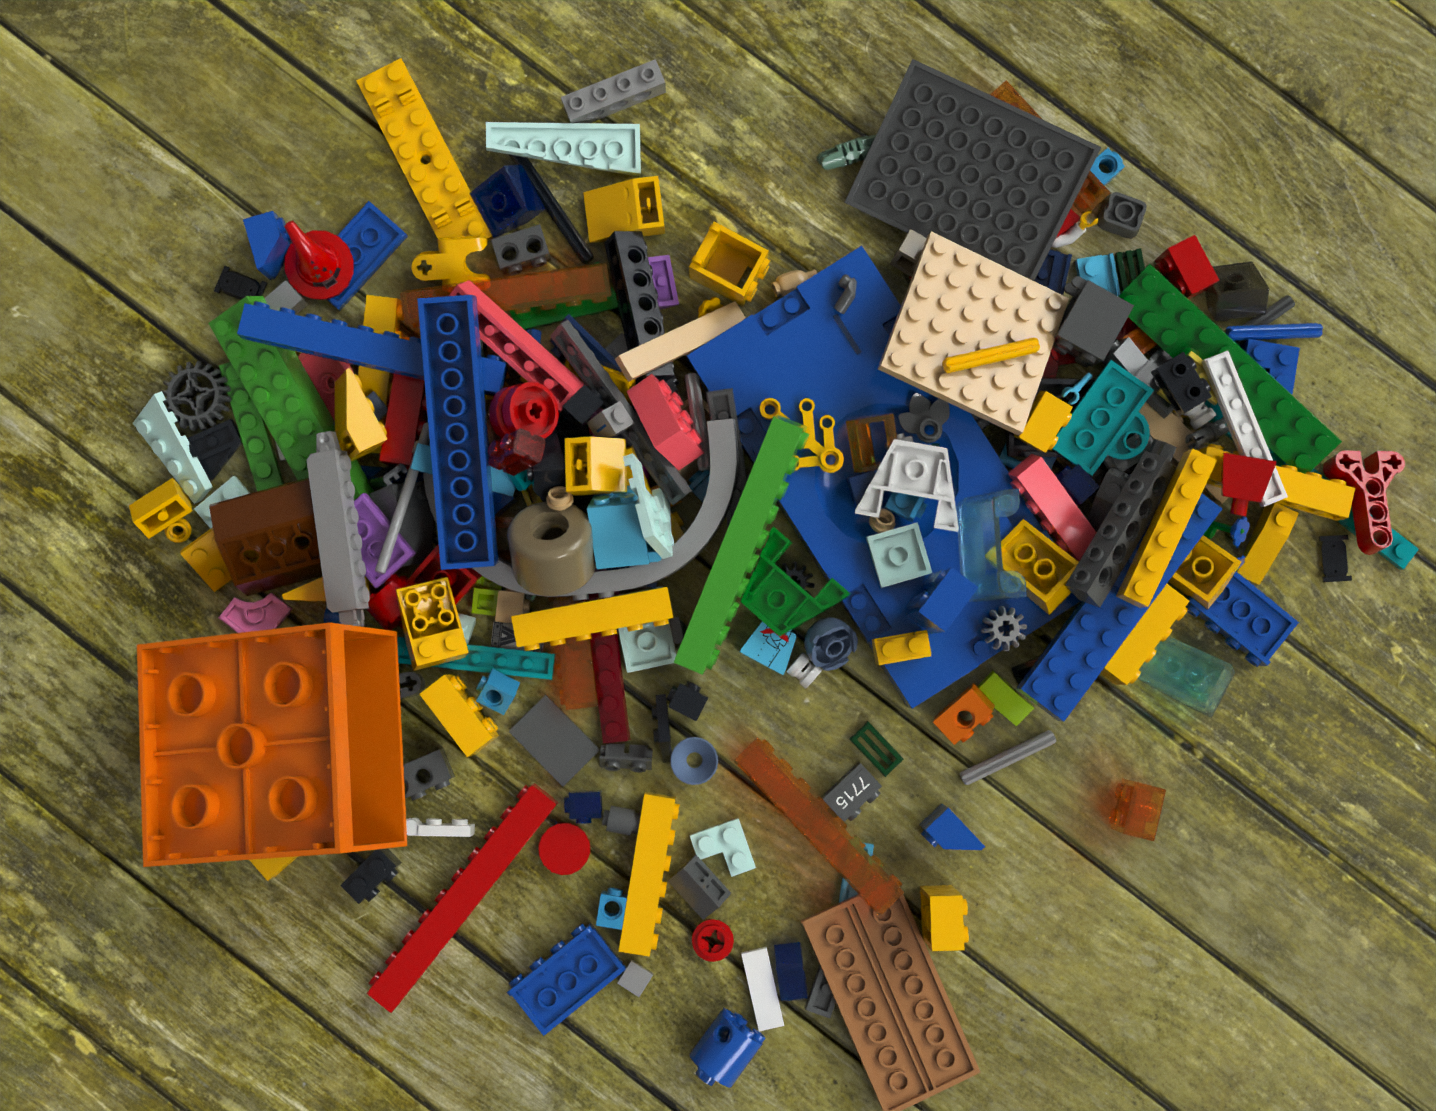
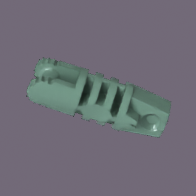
M876 135L858 137L854 140L837 144L835 147L818 154L817 161L824 170L845 167L863 161Z

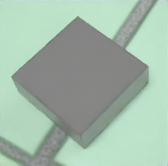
M631 960L617 984L640 997L651 980L653 973L634 960Z

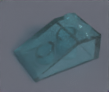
M1170 636L1164 642L1160 641L1154 648L1157 651L1148 663L1144 662L1140 669L1141 674L1137 679L1183 705L1212 718L1235 675L1233 665Z

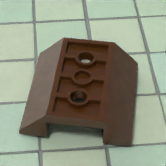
M309 477L210 504L209 509L215 542L234 586L245 595L249 596L322 576ZM305 536L309 539V543L307 545H299L296 543L295 538ZM246 550H254L257 552L258 557L256 559H249L244 555V552Z

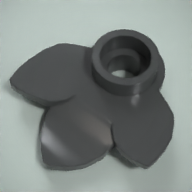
M915 393L909 403V412L898 416L900 425L906 432L917 434L921 441L933 443L941 437L942 425L949 418V404L940 398L931 404L924 396ZM925 426H931L933 434H926L924 431Z

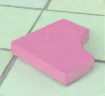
M273 593L256 602H244L234 597L218 618L237 633L277 629L293 608Z

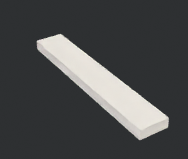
M1229 351L1201 361L1239 455L1273 461ZM1276 466L1263 499L1259 502L1260 507H1265L1288 497Z

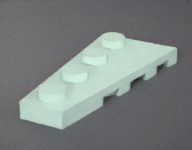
M161 391L151 397L133 422V425L195 504L202 501L213 486L198 458L192 457L190 454V443L185 435H180L174 424L177 422L173 411H167L163 403L166 398Z

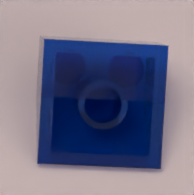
M506 165L501 167L470 192L493 238L530 222L545 210L522 165Z

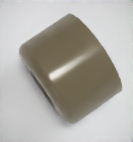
M546 501L538 502L521 510L509 524L507 539L513 574L517 583L525 590L542 596L564 595L581 588L593 576L596 562L593 550L592 527L586 513L572 504L565 510L558 511L549 508Z

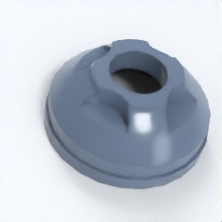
M686 738L676 745L671 754L673 773L686 784L699 785L711 779L717 770V752L713 745L703 738ZM692 752H697L702 756V764L697 768H692L687 763V756Z

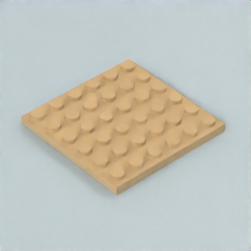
M931 231L925 241L878 370L1019 436L1024 431L1055 341L1054 337L1058 332L1069 298ZM1033 337L1038 339L1040 350L1033 354L952 373H946L942 366V361L947 357Z

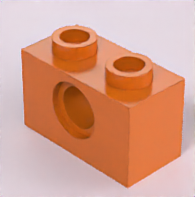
M972 683L935 716L933 723L954 745L960 740L964 743L974 734L972 729L979 723L981 726H984L993 718L992 712L995 705L975 683ZM959 712H970L972 719L968 721L963 720L959 716Z

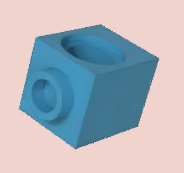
M1107 148L1096 157L1085 179L1096 193L1123 170L1125 165L1121 156ZM1099 165H1106L1110 172L1103 173L1099 169Z
M492 668L488 677L482 676L476 687V690L480 691L476 702L504 715L516 695L520 682Z
M608 888L607 891H602L596 926L622 930L628 896L623 894L622 889ZM609 901H615L618 903L620 910L615 914H611L606 910L605 904Z

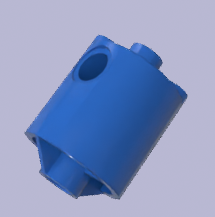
M723 1008L689 1053L690 1058L698 1067V1070L695 1072L696 1075L710 1086H713L717 1081L731 1088L766 1039L758 1030L754 1028L752 1030L746 1026L748 1021L739 1013L735 1012L733 1014L728 1009Z

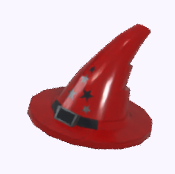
M294 221L286 223L284 227L292 241L285 255V273L289 283L299 294L312 300H328L340 295L349 286L354 274V258L350 248L339 236L328 231L312 230L304 233Z

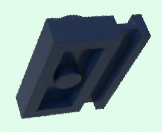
M1050 250L1034 281L1063 295L1072 254L1067 255L1059 251Z

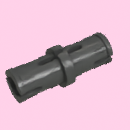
M1224 417L1214 423H1206L1200 430L1188 434L1185 438L1186 444L1195 440L1194 443L1188 445V448L1196 450L1206 443L1218 441L1220 436L1230 432L1228 426L1225 425Z

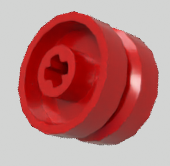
M527 382L504 387L498 391L490 403L489 417L495 433L502 440L518 444L542 440L551 435L557 426L559 410L553 393L545 385L537 382Z

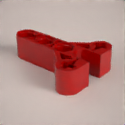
M1340 451L1324 462L1323 472L1327 478L1343 480L1346 482V486L1355 488L1352 511L1357 544L1361 552L1373 555L1389 547L1393 541L1386 489L1393 477L1403 471L1405 460L1401 454L1395 451H1376L1364 459V470L1361 451Z

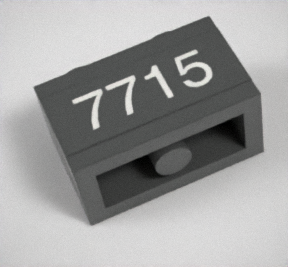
M858 762L825 792L821 798L843 822L847 819L852 821L861 813L860 807L866 801L870 804L881 794L878 790L882 786Z

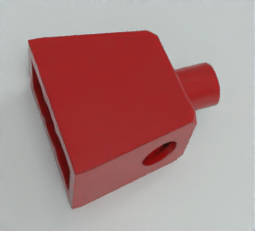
M1222 453L1221 496L1233 498L1230 514L1246 516L1249 501H1262L1276 466V461Z

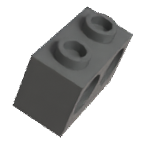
M540 224L491 240L503 274L516 275L523 271L522 268L529 266L533 268L546 265L548 260H551ZM531 244H540V250L537 253L528 252ZM515 251L517 254L513 260H504L506 252Z

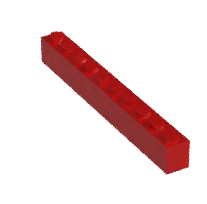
M534 783L531 787L527 785L523 787L516 796L519 802L514 808L509 805L500 816L503 820L498 828L493 826L485 835L484 839L487 841L481 849L476 847L467 858L470 863L464 870L461 867L451 878L454 884L449 890L444 888L434 900L438 903L432 911L427 909L418 920L421 924L416 932L412 929L401 941L404 944L401 951L398 953L394 950L385 961V964L388 965L383 973L378 971L368 983L371 988L366 994L390 1013L397 1008L559 803L537 784Z

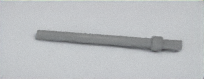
M424 423L419 440L414 443L412 453H414L416 443L429 446L428 423ZM410 467L375 568V572L380 574L386 573L419 471L412 470Z

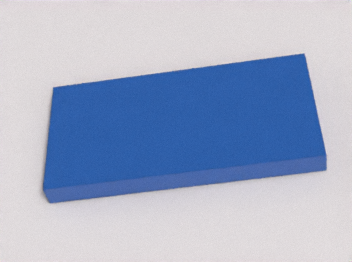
M370 201L363 206L337 235L350 248L354 258V274L349 286L340 295L328 299L339 311L342 310L408 237L402 229Z

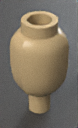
M814 269L809 272L793 270L779 275L776 281L771 283L774 295L776 297H784L795 290L796 286L816 275V270Z

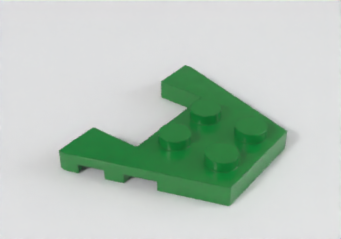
M773 526L766 545L760 554L756 569L753 571L741 599V603L781 637L846 599L851 593L834 578H831L816 597H812L775 564L792 542Z

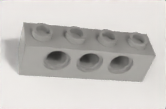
M655 59L562 96L561 101L570 123H591L666 93V85Z

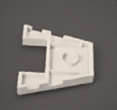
M894 439L873 480L866 489L862 500L858 504L855 514L879 518L883 495L886 490L938 500L934 528L958 532L959 526L948 449Z

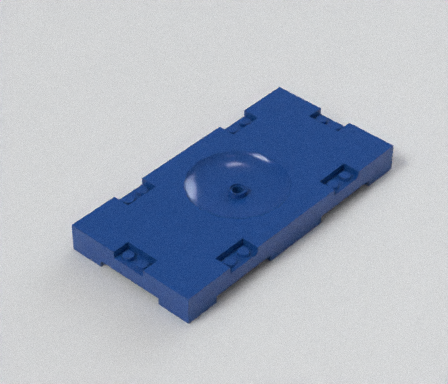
M860 246L796 286V289L757 314H752L686 356L687 364L693 373L698 374L700 384L705 392L733 388L742 448L753 465L772 421L764 419L760 414V404L763 400L767 398L776 399L780 403V411L790 420L803 424L799 404L805 398L811 399L815 404L813 411L815 440L823 447L824 437L823 431L819 427L820 419L824 415H830L834 418V445L843 454L844 462L842 467L834 473L824 472L819 466L800 468L792 473V475L788 474L785 480L789 483L788 489L781 500L778 499L776 503L826 580L829 582L831 578H834L851 593L841 603L872 652V639L925 630L906 615L909 611L906 606L915 595L921 594L925 590L922 585L930 574L880 588L866 537L878 534V532L871 528L869 524L870 516L855 514L856 508L854 507L846 478L867 471H874L876 474L888 451L885 449L886 442L890 441L889 437L904 433L905 437L912 436L914 443L948 449L959 530L955 532L934 528L939 501L925 498L923 502L927 504V507L921 519L915 517L913 523L918 522L932 574L952 567L979 588L946 632L935 634L928 632L931 649L930 657L880 665L907 708L913 709L1003 650L1002 643L998 650L993 649L995 640L986 643L984 640L990 634L981 633L982 628H989V625L982 622L983 618L993 620L989 615L990 610H995L998 614L999 607L1004 606L1007 614L1010 608H1015L1013 617L1022 614L1024 618L1018 623L1019 625H1027V629L1019 630V632L1027 636L1080 602V600L1071 592L1049 615L1031 601L987 557L1023 519L1051 541L1053 540L1048 532L1043 530L1034 514L1027 508L1023 497L1011 486L1010 483L1013 480L1008 475V470L971 413L948 403L950 410L949 418L942 425L941 437L933 443H925L918 438L917 434L908 433L901 427L898 416L909 412V403L915 393L924 396L931 404L939 398L878 370L901 305L863 246ZM847 274L851 278H855L857 287L855 299L845 314H842L833 307L845 290L838 283L842 276ZM805 402L802 404L804 411L811 410L812 406L810 403ZM769 405L765 408V412L771 415L775 412V408ZM824 419L822 425L825 428H829L832 426V422L829 419ZM925 426V433L928 435L933 434V428ZM798 449L796 456L799 458L817 456L810 449ZM829 455L825 458L827 464L832 465L835 463V458ZM884 491L881 509H885L893 492ZM891 512L895 517L894 529L913 524ZM1004 621L1003 625L998 627L999 632H1003V636L1010 629L1009 625H1004L1006 623Z

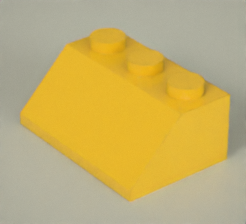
M1203 535L1168 582L1187 596L1194 598L1208 610L1223 592L1240 566L1241 561Z

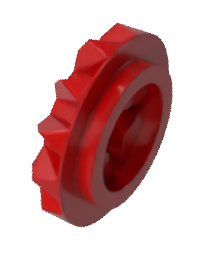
M707 919L698 924L693 932V949L703 960L709 962L720 961L727 957L733 948V933L729 926L719 919ZM714 930H717V939L720 942H724V944L715 943L711 951H709V941L705 940L702 936L710 937Z

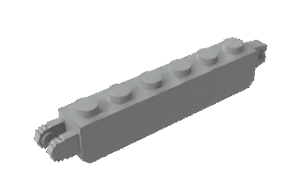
M321 432L316 434V453L310 454L306 461L327 609L332 613H339L341 624L364 627L363 609L369 608L370 594L365 583L366 566L362 561L361 555L362 539L358 533L357 526L359 515L354 506L353 496L355 495V487L351 482L350 476L351 460L347 455V451L340 449L336 432Z

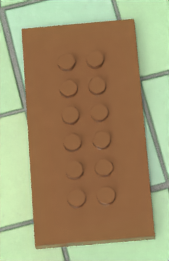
M894 877L801 920V924L882 1111H902L981 1073L897 878Z

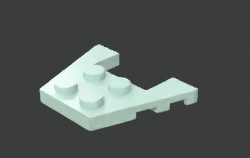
M633 453L623 456L625 466H629L632 470L633 478L628 480L632 491L638 496L639 504H636L635 507L643 537L662 559L673 556L672 546L674 545V539L671 530L670 501L660 488L652 490V495L645 487L642 463Z

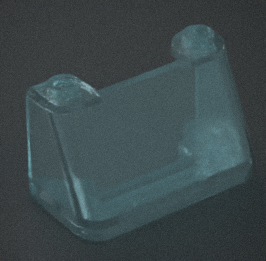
M1005 489L966 497L957 505L961 574L979 587L969 601L1015 600L1027 597L1024 577L1017 571H1003L999 517L1012 516L1017 512L1020 503L1019 489Z

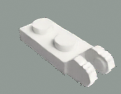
M419 818L406 819L408 836L471 837L475 834V824H468V819H452V823H442V819L438 818L426 819V823H422Z

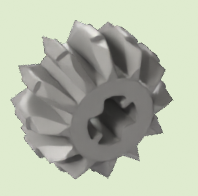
M1000 606L998 614L995 610L989 611V615L993 620L983 618L982 622L989 625V628H982L981 633L990 634L984 640L986 643L995 640L993 649L998 650L1002 643L1003 650L1009 651L1010 644L1014 648L1019 647L1016 638L1021 640L1026 638L1019 630L1027 629V625H1019L1018 623L1024 616L1019 614L1013 617L1015 608H1010L1006 614L1005 607ZM1003 621L1006 622L1004 625H1009L1010 628L1009 631L1005 632V636H1003V632L998 630V627L1003 625Z

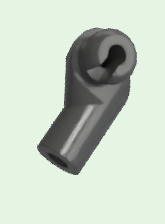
M847 274L843 275L838 283L845 290L833 307L842 314H845L856 295L857 281L854 277L851 278Z

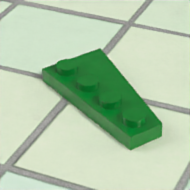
M598 261L508 307V310L514 321L527 331L528 329H536L561 322L568 314L576 319L586 315L599 314L607 310L618 309L615 292Z

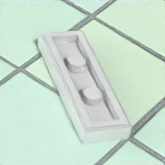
M767 947L741 952L759 1032L784 1026Z

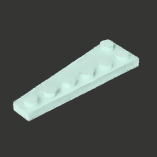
M486 122L487 151L632 176L641 175L640 124Z

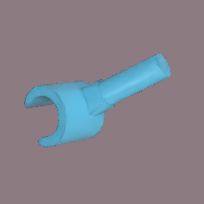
M1088 372L1073 387L1064 388L1062 397L1064 398L1069 392H1074V397L1068 403L1071 405L1077 403L1079 400L1078 392L1093 377L1092 374Z

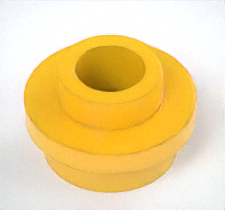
M184 518L179 519L164 529L166 537L176 543L186 541L192 531L190 523ZM180 526L183 528V531L176 532L173 528Z

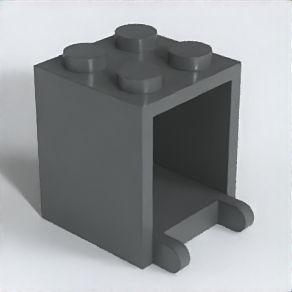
M1076 276L1072 279L1071 283H1067L1064 286L1065 293L1071 295L1072 299L1064 311L1058 332L1054 337L1055 341L1052 349L1059 354L1066 355L1067 353L1075 357L1074 361L1077 364L1088 368V366L1093 367L1104 361L1134 305L1095 283Z

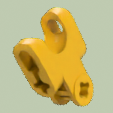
M483 235L438 238V251L421 252L412 262L411 269L416 278L424 281L441 280L444 292H452L458 284L469 280L480 290H485L491 286L489 275L470 271L465 262L466 256L469 253L482 251L487 246V238ZM424 260H426L427 265L432 266L428 271H425L424 267H420Z

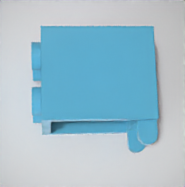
M627 486V493L593 495L587 507L588 519L592 527L596 569L646 565L662 559L643 537L635 507L636 504H639L638 496L632 491L630 486Z

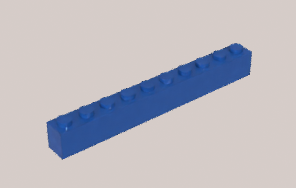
M255 301L253 305L244 304L237 332L244 340L424 380L421 339L419 338L400 339L399 334L389 331L378 334L373 332L374 329L358 325L356 329L348 327V323L341 320L332 319L331 323L321 321L322 317L306 313L305 317L295 315L296 311L280 307V310L277 311L269 309L270 305ZM487 355V358L481 357L484 394L495 396L498 391L503 389L508 367L506 362H502L503 359L501 357Z

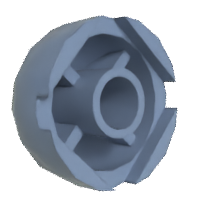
M828 617L818 620L808 629L805 635L804 648L807 656L816 667L830 671L838 669L849 661L847 657L851 651L855 653L858 639L853 629L844 621Z

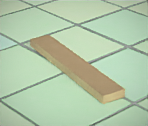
M736 301L617 356L615 361L627 381H632L698 349L744 320L745 316Z

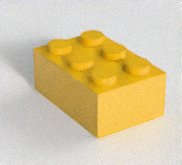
M445 674L419 695L466 757H470L499 736L496 732L499 728L491 717L485 718L480 710L483 707L480 703L476 702V697H469L465 689L467 686L458 675L455 677L453 674Z
M952 885L920 886L921 926L924 942L931 951L964 950V943L969 941L968 927L964 926L963 915L968 913L967 900L963 899V896Z

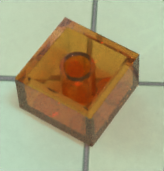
M1122 778V783H1118L1115 791V798H1118L1116 808L1111 810L1109 823L1112 824L1111 829L1126 835L1154 841L1166 789Z

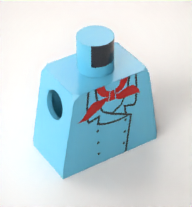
M762 621L739 652L784 675L797 635L788 632L780 637Z

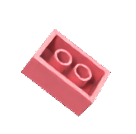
M651 374L626 391L654 448L674 467L681 470L704 454L700 445L703 440L697 430L692 429L691 424L693 420L686 410H682L681 406L684 405L682 399L676 392L672 393L670 387L663 379L659 381Z

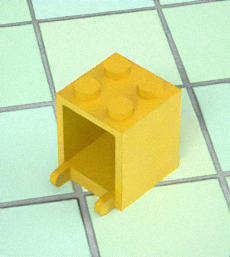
M713 222L696 255L691 260L689 266L690 279L733 302L736 301L737 304L743 307L746 301H752L757 292L758 279L763 280L770 268L769 250ZM747 267L753 270L741 289L737 286Z

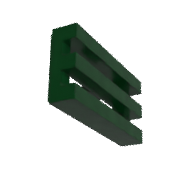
M1141 248L1133 251L1116 252L1114 254L1121 292L1128 286L1122 258L1127 260L1130 282H1132L1136 278L1133 262L1134 256L1138 275L1145 269Z
M868 721L849 738L884 777L904 760ZM867 729L896 758L894 762L864 733ZM860 736L888 765L886 769L857 740Z

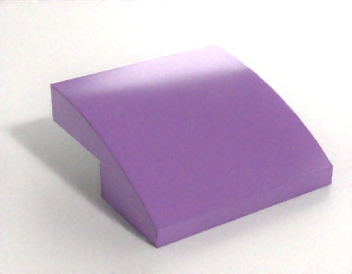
M670 255L648 257L649 264L653 270L654 287L658 292L659 309L679 305Z

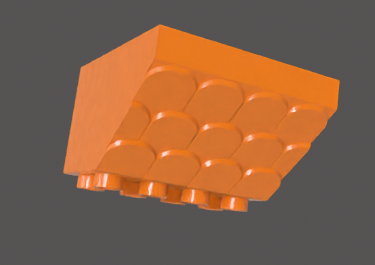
M321 623L137 645L143 867L340 854L407 846L397 631L338 623Z

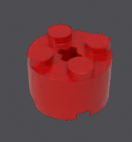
M397 574L392 575L385 581V587L382 590L370 595L367 611L384 630L394 631L393 628L398 625L401 629L403 628L396 589L411 586L406 582L409 579L407 576L399 577Z

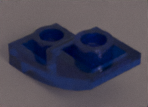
M801 943L774 945L781 1001L808 999Z

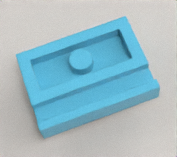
M1113 253L1075 260L1077 276L1095 283L1116 296L1121 294Z

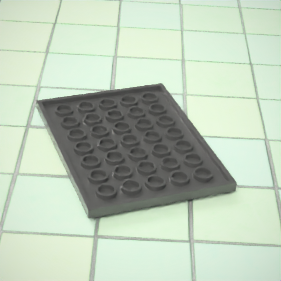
M912 59L844 203L906 233L912 229L927 238L932 231L1034 281L1101 147Z

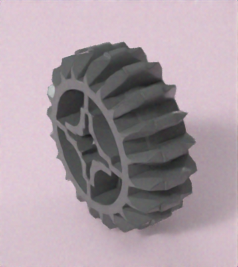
M197 361L195 366L191 362H186V370L180 365L177 366V375L169 372L172 380L170 382L167 380L163 381V384L168 387L167 390H162L164 396L167 397L163 403L165 406H169L166 408L168 412L173 411L177 419L175 423L179 422V426L184 429L189 426L190 430L196 431L198 426L201 430H206L207 422L212 427L216 426L215 418L224 420V416L220 413L222 410L230 411V408L225 406V402L232 401L231 397L226 396L227 392L231 391V387L224 386L228 379L221 377L222 372L219 369L213 370V365L208 363L204 366L201 361ZM197 377H207L214 388H202ZM186 383L185 390L179 393L182 386ZM214 399L212 405H211L210 408L207 410V408H206L207 403H208L210 400ZM179 404H190L196 416L186 415Z

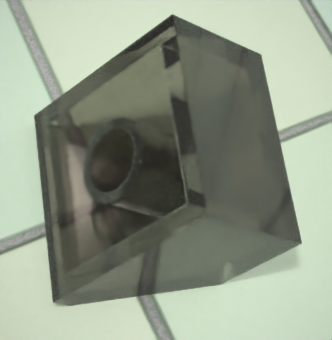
M1252 261L1213 266L1219 281L1205 291L1207 308L1215 321H1228L1230 319L1266 315L1269 287Z

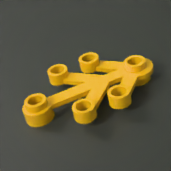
M767 398L761 402L759 411L764 419L772 420L776 415L788 418L780 411L781 406L776 399ZM805 398L799 404L803 425L807 426L805 433L809 434L804 449H810L817 456L799 458L795 471L804 467L819 466L824 472H837L843 465L844 457L842 452L835 448L833 428L835 420L830 415H824L820 419L819 427L823 431L824 437L823 447L815 440L813 420L815 404L811 399ZM805 402L810 403L812 406L811 410L804 411L802 404ZM769 405L775 408V412L771 415L765 412V408ZM829 419L832 422V426L825 428L822 425V421ZM829 455L835 458V463L832 465L827 464L825 458Z

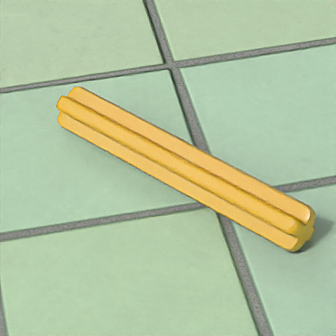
M1033 337L947 357L942 361V366L946 373H952L1033 354L1040 350L1038 339Z

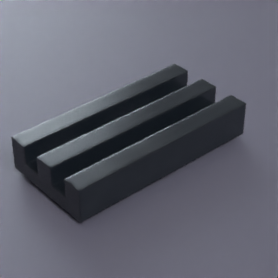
M403 463L385 466L368 479L367 483L372 489L388 487L392 484L391 481L399 479V475L405 474L408 470Z

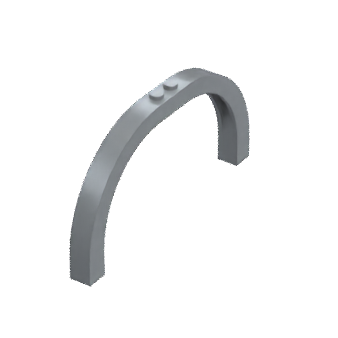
M736 420L707 421L710 476L706 496L691 526L672 546L673 556L661 559L658 562H650L646 565L594 572L591 579L584 586L571 593L559 596L572 595L573 600L589 599L588 594L598 593L599 598L615 597L614 591L639 588L655 583L677 572L697 557L720 529L734 497L739 467ZM423 473L426 496L437 523L433 475ZM499 555V563L495 566L473 568L483 577L500 586L529 595H537L525 590L517 583L513 574L512 564Z

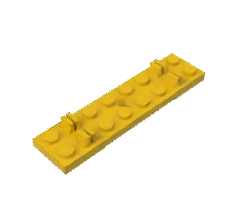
M402 58L356 80L436 237L483 235L487 238V241L493 239L494 236ZM423 156L430 157L428 164L421 163Z

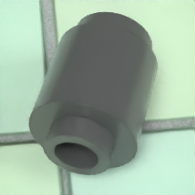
M611 806L610 811H604L602 825L607 826V832L629 836L631 833L637 834L641 813H635L634 809Z

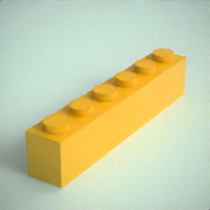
M366 295L363 326L374 329L373 332L383 334L384 331L399 334V338L403 339V333L399 331L400 321H404L405 305H402V301L398 298ZM359 366L358 377L362 383L361 390L365 397L375 391L388 407L394 374ZM386 417L380 420L384 426L386 423ZM382 445L371 453H381Z
M1209 444L1207 447L1198 450L1217 460L1206 484L1221 488L1222 453L1239 455L1238 451L1230 453L1224 451V447L1220 445ZM1276 466L1288 496L1276 503L1335 521L1349 518L1355 488L1346 486V482L1343 480L1330 479L1329 481L1322 479V475L1318 473L1306 472L1304 474L1297 472V468L1293 466Z
M1193 448L1183 453L1116 597L1139 608L1149 606L1217 462L1216 459Z
M668 587L515 615L511 616L516 646H523L524 651L539 649V643L549 642L550 646L565 644V638L575 637L576 641L592 639L591 633L601 632L602 636L617 634V628L627 627L629 632L643 629V624L653 622L654 627L669 624L668 619L673 618Z
M647 792L644 794L618 952L650 957L651 949L656 950L659 934H654L655 923L661 924L663 908H659L658 904L659 898H665L667 882L662 881L664 871L669 872L671 856L667 855L668 845L673 846L676 831L671 829L672 819H678L680 804L675 803L676 797Z

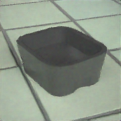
M1114 192L1105 196L1097 215V225L1102 230L1132 239L1137 236L1147 205L1141 200Z

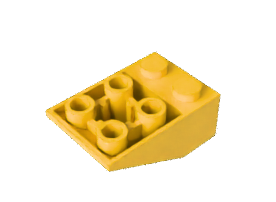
M658 176L634 178L583 192L589 243L606 241L614 231H642L643 236L665 234Z
M348 368L335 382V432L340 449L347 451V455L352 462L380 447L387 440V431L383 423L378 421L374 415L373 403L363 394L361 390L362 383L359 377Z
M448 577L396 589L406 646L413 671L466 657L469 652Z

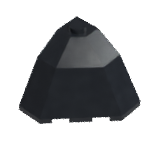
M564 419L557 424L551 435L545 439L537 440L530 451L529 464H525V475L527 480H531L534 492L542 501H546L550 489L557 486L566 487L565 438L587 437V425L579 431L567 419ZM573 495L572 504L583 510L588 516L587 507L593 495Z

